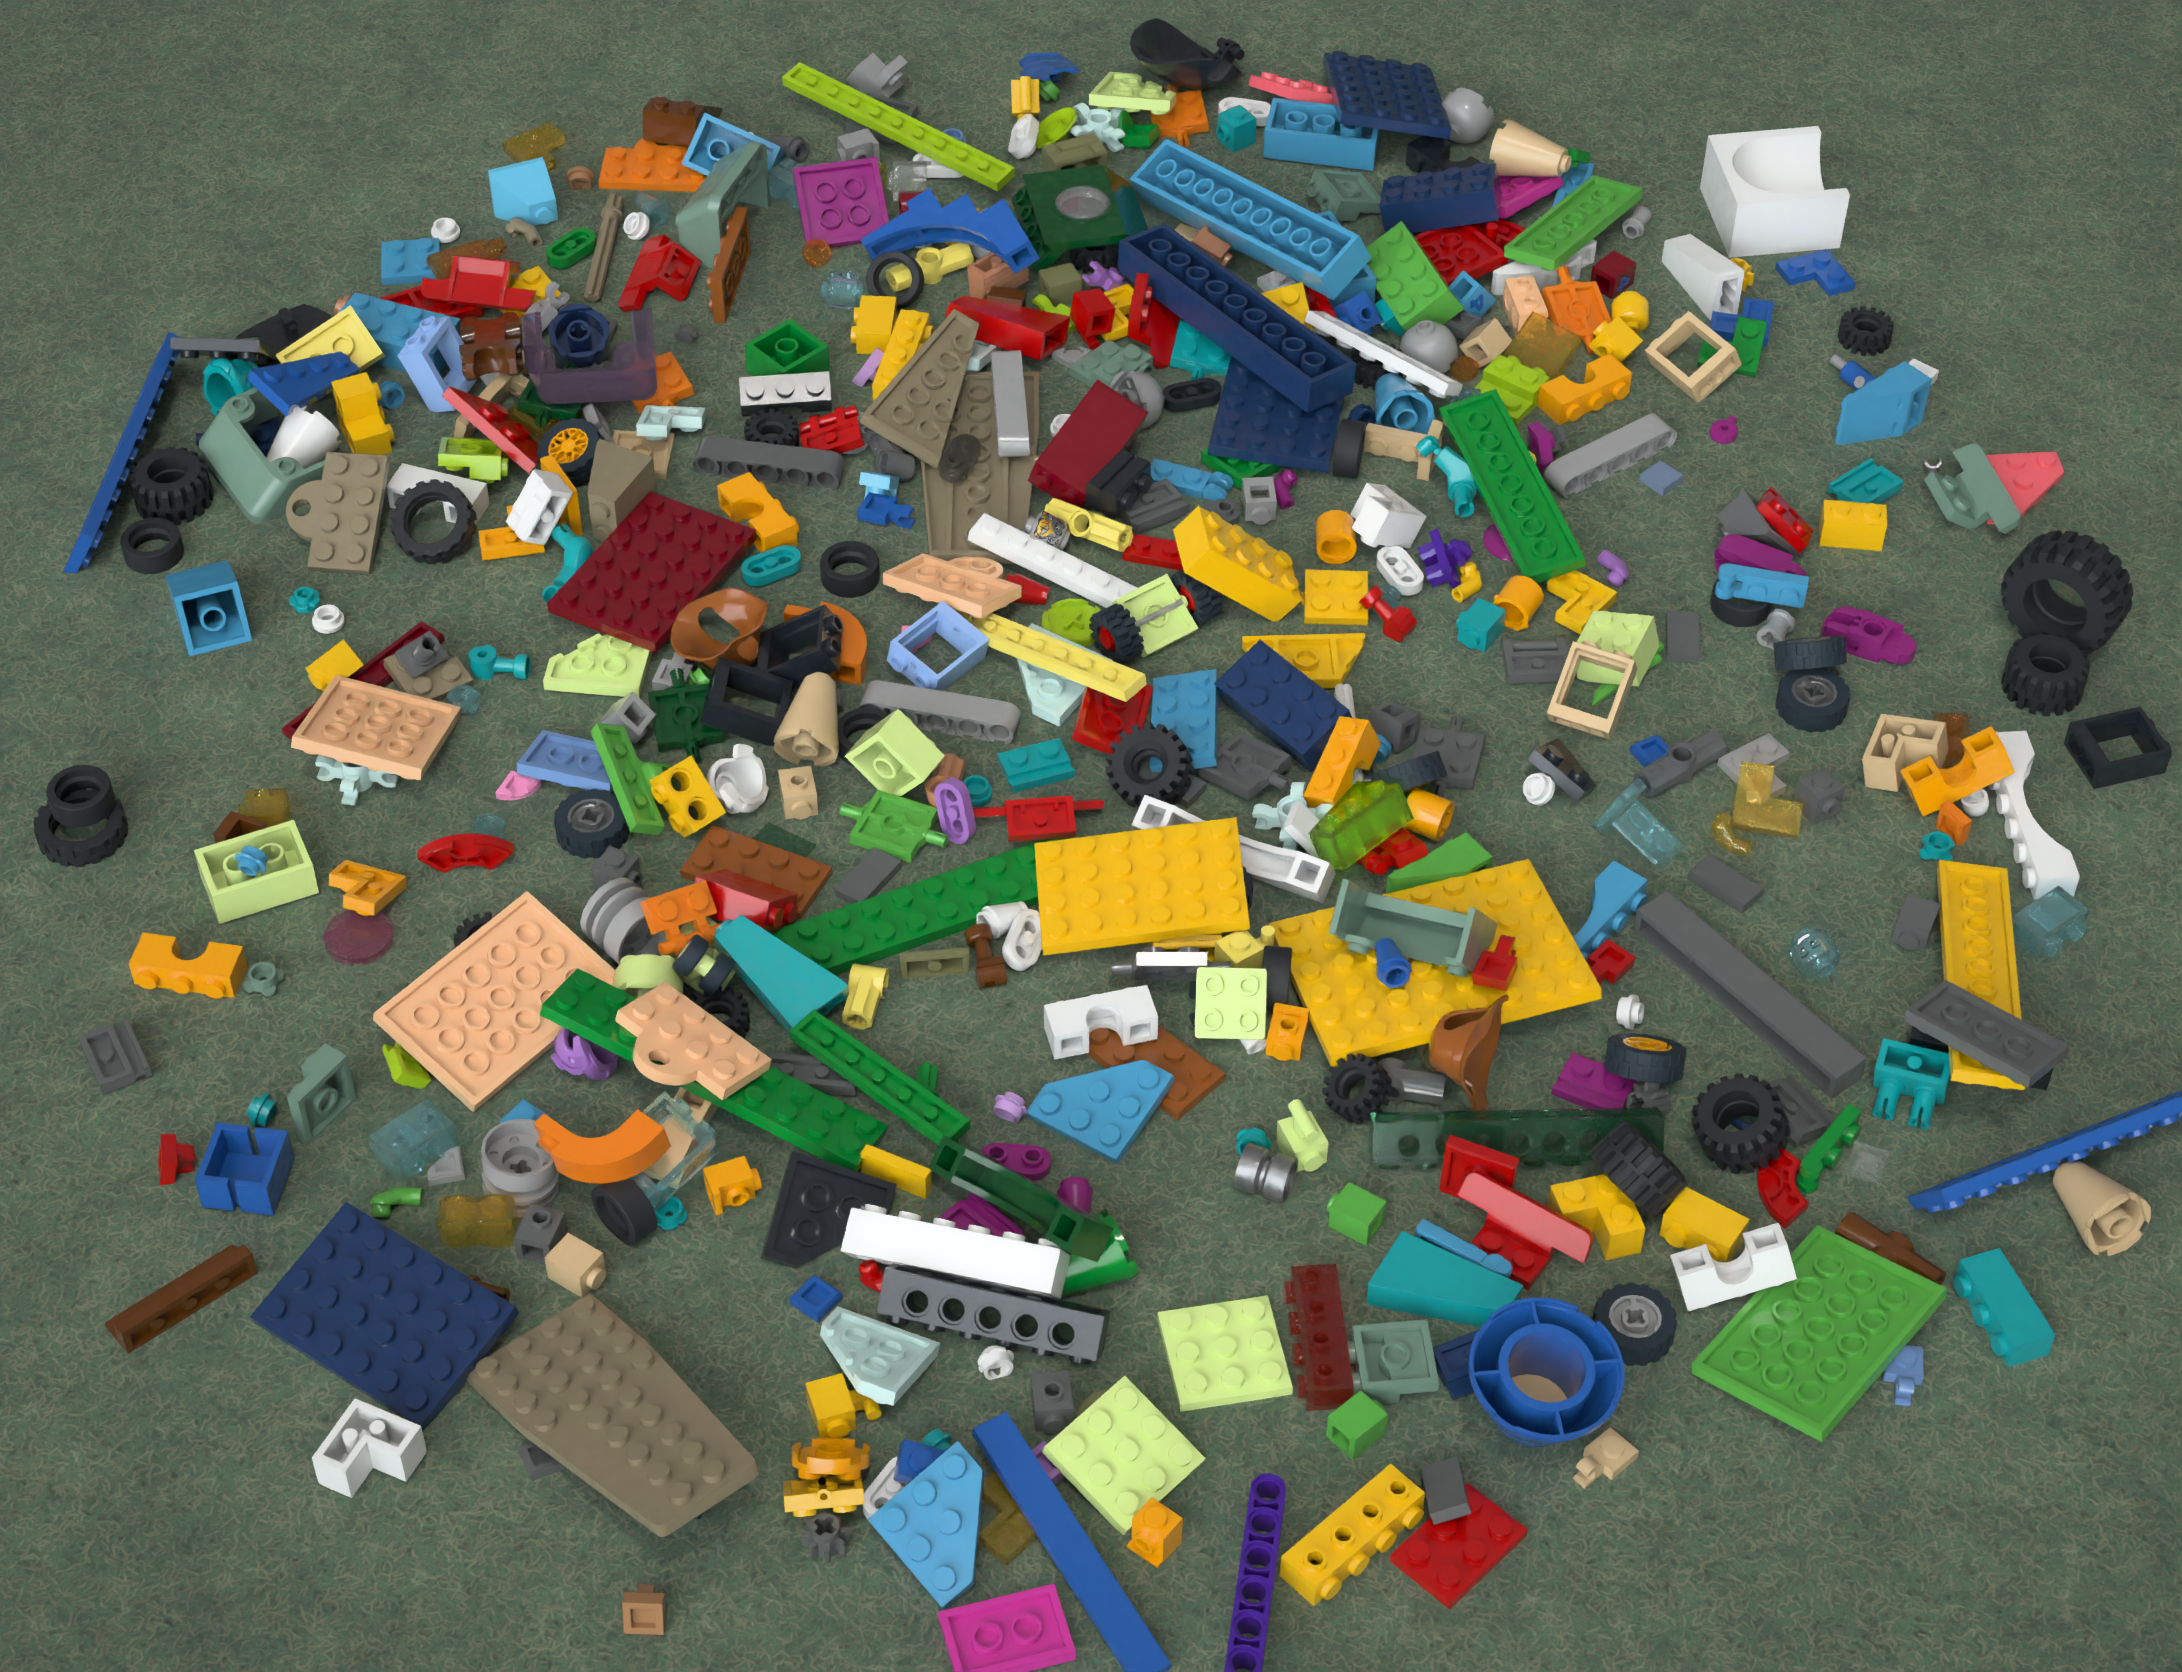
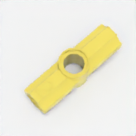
M957 243L940 250L933 247L923 248L917 252L915 260L923 270L924 283L935 284L942 280L943 275L972 264L974 256L968 244ZM899 264L886 270V278L894 292L911 286V272L904 264Z
M1052 498L1045 506L1044 511L1067 523V531L1074 536L1091 540L1120 552H1124L1131 545L1134 535L1132 534V527L1057 498Z

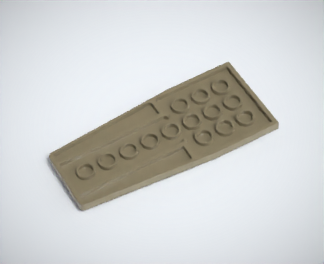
M965 372L937 469L920 459L930 556L945 561L960 557H983L992 559L1000 564H1016L969 541L968 535L971 528L984 513L1020 531L1023 530L1030 516L1033 484L1027 480L1034 467L1035 459L1033 456L1038 453L1039 372H1023L1030 455L1022 457H999L992 372Z
M591 1293L577 1300L553 1317L546 1319L524 1335L512 1340L498 1351L481 1359L466 1379L523 1436L659 1537L670 1535L759 1475L753 1456L654 1348Z

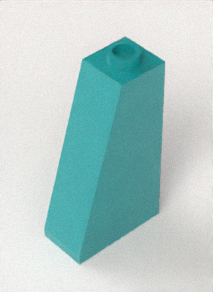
M740 915L735 920L728 919L716 929V934L714 935L716 950L720 954H726L735 961L734 971L788 1034L813 1009L825 1016L847 999L848 985L842 979L743 915Z
M1401 1231L1368 1283L1366 1303L1374 1307L1481 1327L1494 1311L1506 1304L1521 1300L1523 1285Z

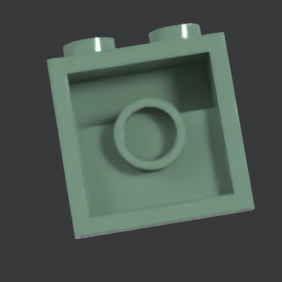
M1315 169L1307 185V193L1310 197H1315V201L1320 204L1322 212L1331 210L1338 222H1356L1359 213L1381 214L1379 207L1381 196L1361 173Z
M1108 340L1069 367V375L1089 387H1092L1097 380L1110 387L1115 375L1121 371L1146 372L1151 376L1154 369L1153 356L1132 343L1123 348Z
M326 1043L306 1058L304 1064L301 1065L304 1080L296 1084L287 1096L297 1139L308 1146L357 1099L347 1054L337 1046L331 1047Z
M1427 1319L1352 1326L1351 1341H1345L1347 1364H1354L1356 1371L1350 1373L1352 1396L1361 1390L1370 1399H1375L1381 1404H1393L1400 1402V1394L1438 1391L1439 1379Z

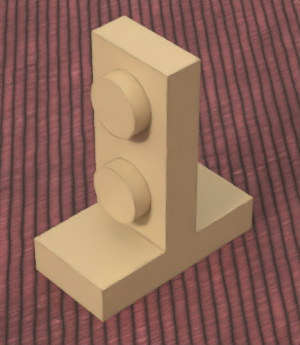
M1433 419L1428 434L1368 423L1365 432L1364 451L1377 456L1385 455L1400 458L1407 462H1418L1417 479L1429 481L1435 465L1433 461L1437 456L1432 452L1427 457H1424L1418 451L1416 445L1424 437L1432 435L1438 440L1441 448L1444 423L1443 421Z

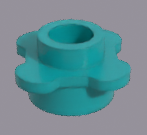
M1934 831L1922 837L1921 843L1923 848L1920 849L1919 856L1923 860L1952 861L1951 850L1954 849L1955 843L1949 835L1944 832Z

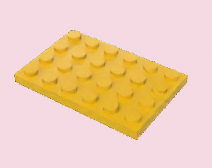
M1236 817L1034 843L1041 942L1044 956L1250 929Z

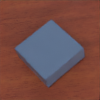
M1660 460L1640 474V482L1664 496L1683 482L1684 475Z

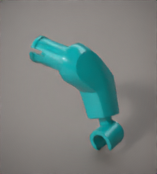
M1428 435L1418 442L1416 448L1424 457H1427L1432 452L1437 456L1433 462L1447 475L1448 497L1454 502L1456 515L1459 516L1461 510V517L1471 516L1474 512L1472 499L1476 494V486L1472 480L1467 462L1447 445L1444 449H1441L1438 440L1434 436Z
M561 524V527L566 532L559 525L552 532V538L565 550L564 565L554 579V585L546 587L542 592V598L546 603L593 554L590 541L586 537L577 536L567 524Z

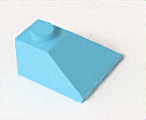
M543 157L488 170L493 212L496 218L510 221L512 218L519 217L534 226L558 220L556 198Z

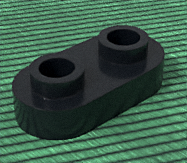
M1200 378L1168 385L1163 390L1164 407L1173 412H1183L1215 405L1221 398V385L1218 381L1211 378Z

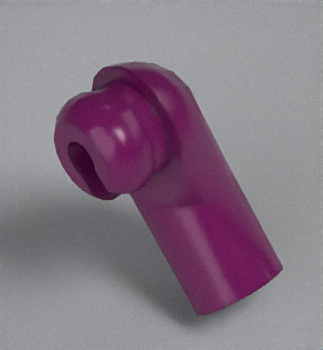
M1286 469L1283 474L1279 473L1273 480L1276 500L1281 509L1294 505L1295 502L1289 491L1292 489V485L1298 481L1295 472L1291 469Z

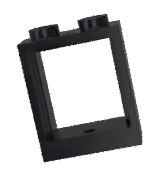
M824 604L761 632L757 669L793 681L792 690L800 687L804 678L815 672L830 674L839 670L840 654L842 652L841 640L844 630L842 620ZM817 641V648L789 660V653Z
M719 656L709 677L700 724L766 746H774V736L795 697L791 695L793 681ZM726 687L777 703L774 718L723 701Z
M2141 706L2070 722L2064 741L2065 747L2093 789L2163 774L2166 772L2172 755L2169 743L2164 741L2157 731L2153 720L2148 718ZM2131 735L2143 754L2109 761L2098 743Z

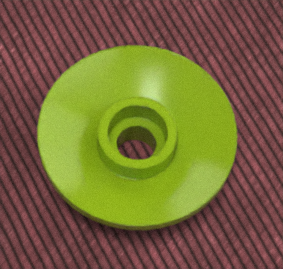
M1071 107L1062 108L1041 121L1035 143L1036 148H1042L1051 143L1066 140L1069 130L1076 121V111Z

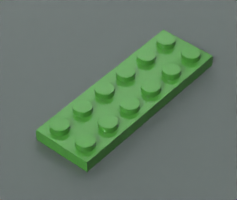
M1593 175L1504 246V257L1514 259L1518 263L1539 266L1543 270L1555 271L1642 199V188Z

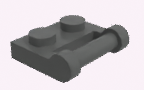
M1555 636L1554 640L1512 641L1511 638H1501L1500 650L1503 657L1507 684L1559 681L1569 654L1565 636Z

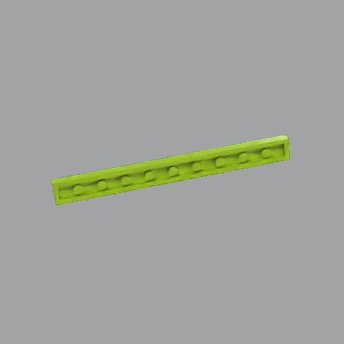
M801 62L782 76L783 86L997 192L1015 177V167Z

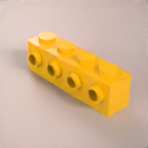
M900 310L872 383L873 402L933 334L934 326L930 325V313Z
M1389 1464L1281 1556L1279 1576L1313 1606L1323 1598L1330 1600L1340 1590L1343 1580L1350 1574L1353 1576L1361 1574L1369 1564L1372 1555L1378 1550L1382 1553L1386 1552L1394 1544L1397 1534L1405 1527L1412 1529L1420 1522L1424 1515L1425 1492L1396 1467Z

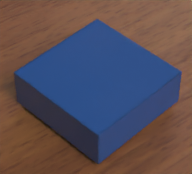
M1657 734L1631 745L1630 752L1643 767H1646L1666 755L1669 746Z
M814 1274L789 1299L792 1306L819 1323L843 1299V1295Z

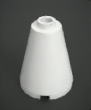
M307 406L303 408L296 407L292 414L284 417L266 458L269 462H272L281 457H291L296 459L305 469L322 461L326 457V452H334L341 444V440L337 441L340 434L335 426L318 411L310 414L304 411Z

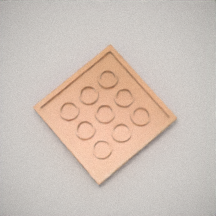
M335 675L293 734L291 748L303 750L311 755L319 754L334 758L342 763L358 764L373 771L393 773L404 779L421 780L458 722L461 707Z

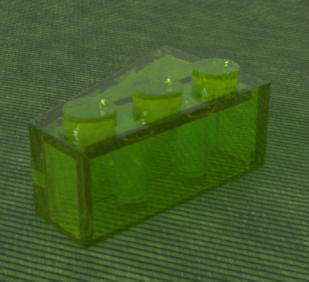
M1383 780L1375 782L1356 781L1308 834L1319 859L1330 862L1333 869L1345 870L1414 819L1399 783H1384Z

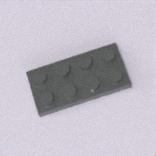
M1944 980L1914 1003L1905 1013L1904 1021L2026 1088L2031 1087L2065 1059L2069 1049V1045L1947 980Z

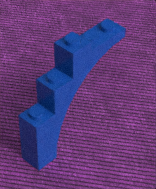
M930 188L905 202L909 210L860 239L872 260L880 254L889 251L902 252L917 246L947 242L976 245L991 251L1004 260L1015 274L1040 259L1005 199L978 213L966 193L942 208Z

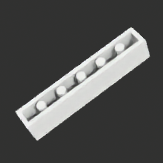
M865 1204L864 1210L851 1208L841 1247V1252L851 1257L874 1260L887 1265L895 1263L1061 1300L1071 1255L1047 1239H1039L1038 1244L1025 1242V1236L1012 1232H1004L1003 1237L990 1235V1229L969 1225L968 1230L955 1228V1222L941 1218H934L932 1224L920 1221V1215L905 1211H899L898 1217L886 1215L887 1209L875 1205Z

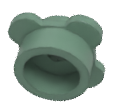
M268 962L256 963L248 971L249 980L243 983L244 990L246 992H261L264 996L274 995L277 991L276 986L278 982L284 979V972L279 968L276 969L273 964Z

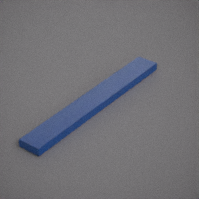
M1007 1412L974 1427L972 1436L1123 1670L1125 1672H1167L1170 1670V1661Z

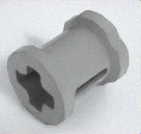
M1775 609L1773 612H1770L1767 624L1762 626L1757 632L1756 637L1760 645L1774 650L1773 643L1785 641L1786 634L1795 628L1794 617L1782 609Z

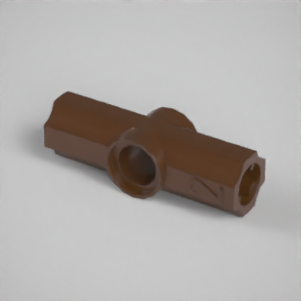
M1849 1212L1835 1231V1234L1939 1285H1942L1945 1280L1946 1272L1914 1252L1913 1244L1905 1235L1897 1231L1885 1233L1855 1212Z

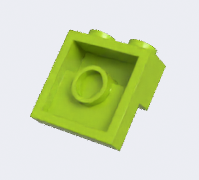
M1498 354L1483 370L1482 380L1466 396V399L1496 389L1515 426H1517L1537 406L1539 386L1548 382L1550 377L1539 367L1531 369L1522 365L1515 356L1505 357Z
M442 437L438 452V466H445V469L451 471L463 470L464 467H469V479H476V481L491 484L495 480H501V476H508L509 456L490 439Z

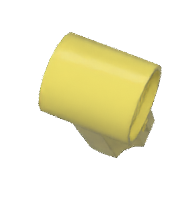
M860 964L852 965L848 981V997L842 1014L844 1024L850 1028L861 1030L872 1027L879 1001L885 997L883 996V989L888 987V968Z

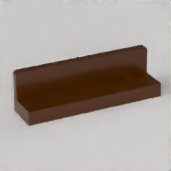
M245 1244L239 1248H236L235 1245H230L106 1321L105 1326L129 1354L258 1274L253 1254Z

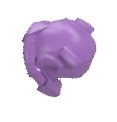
M564 1027L555 1037V1053L551 1054L550 1057L560 1070L565 1069L572 1075H586L593 1080H603L618 1067L617 1060L619 1055Z

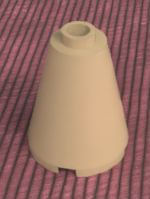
M1506 119L1502 122L1506 126L1504 129L1498 128L1492 142L1489 157L1490 160H1494V163H1496L1498 176L1561 177L1563 172H1568L1571 165V156H1568L1566 148L1513 120Z
M815 672L804 678L774 736V750L783 759L795 764H799L801 759L814 761V766L820 767L829 766L836 761L839 753L836 683L829 675Z
M2078 1160L2065 1162L2056 1169L2053 1185L2085 1245L2094 1254L2099 1255L2098 1252L2107 1250V1255L2111 1256L2127 1250L2140 1239L2143 1233L2139 1229L2144 1220L2149 1224L2151 1219V1207L2141 1195Z

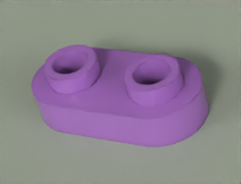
M953 777L947 778L934 791L942 832L949 834V841L963 844L974 836L976 832L971 798L968 788L961 780Z

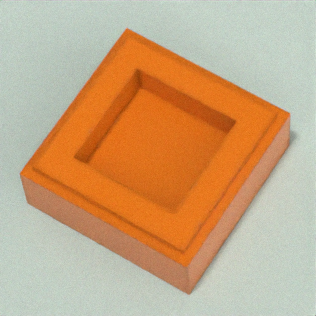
M1950 800L1941 804L1936 828L1940 832L1949 835L1954 841L1955 846L1967 842L1972 820Z

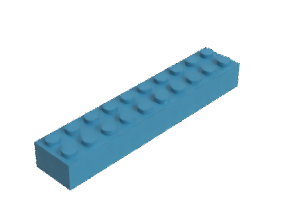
M1168 139L1164 140L1129 179L1140 198L1146 203L1198 230H1201L1205 225L1208 226L1210 233L1232 245V248L1299 283L1303 282V285L1332 300L1341 293L1371 259L1359 235Z

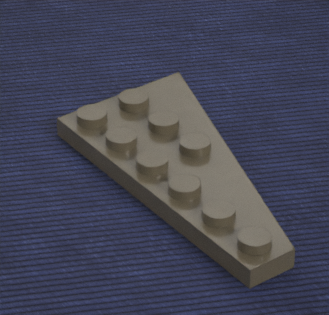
M953 309L862 414L860 423L937 469L979 323Z

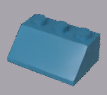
M704 112L682 161V165L708 176L713 169L714 163L719 161L721 157L751 141L766 145L770 184L778 171L785 151L774 143Z

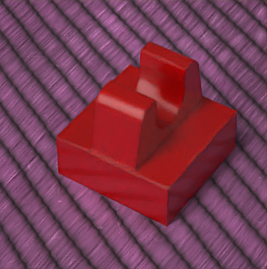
M161 1134L158 1152L159 1185L175 1183L176 1174L193 1172L195 1148L193 1145L176 1143V1134Z

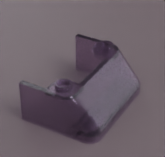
M652 308L631 312L633 342L619 343L613 349L612 367L556 369L553 351L543 345L541 312L522 315L525 365L539 398L547 404L640 401L651 398L657 389Z

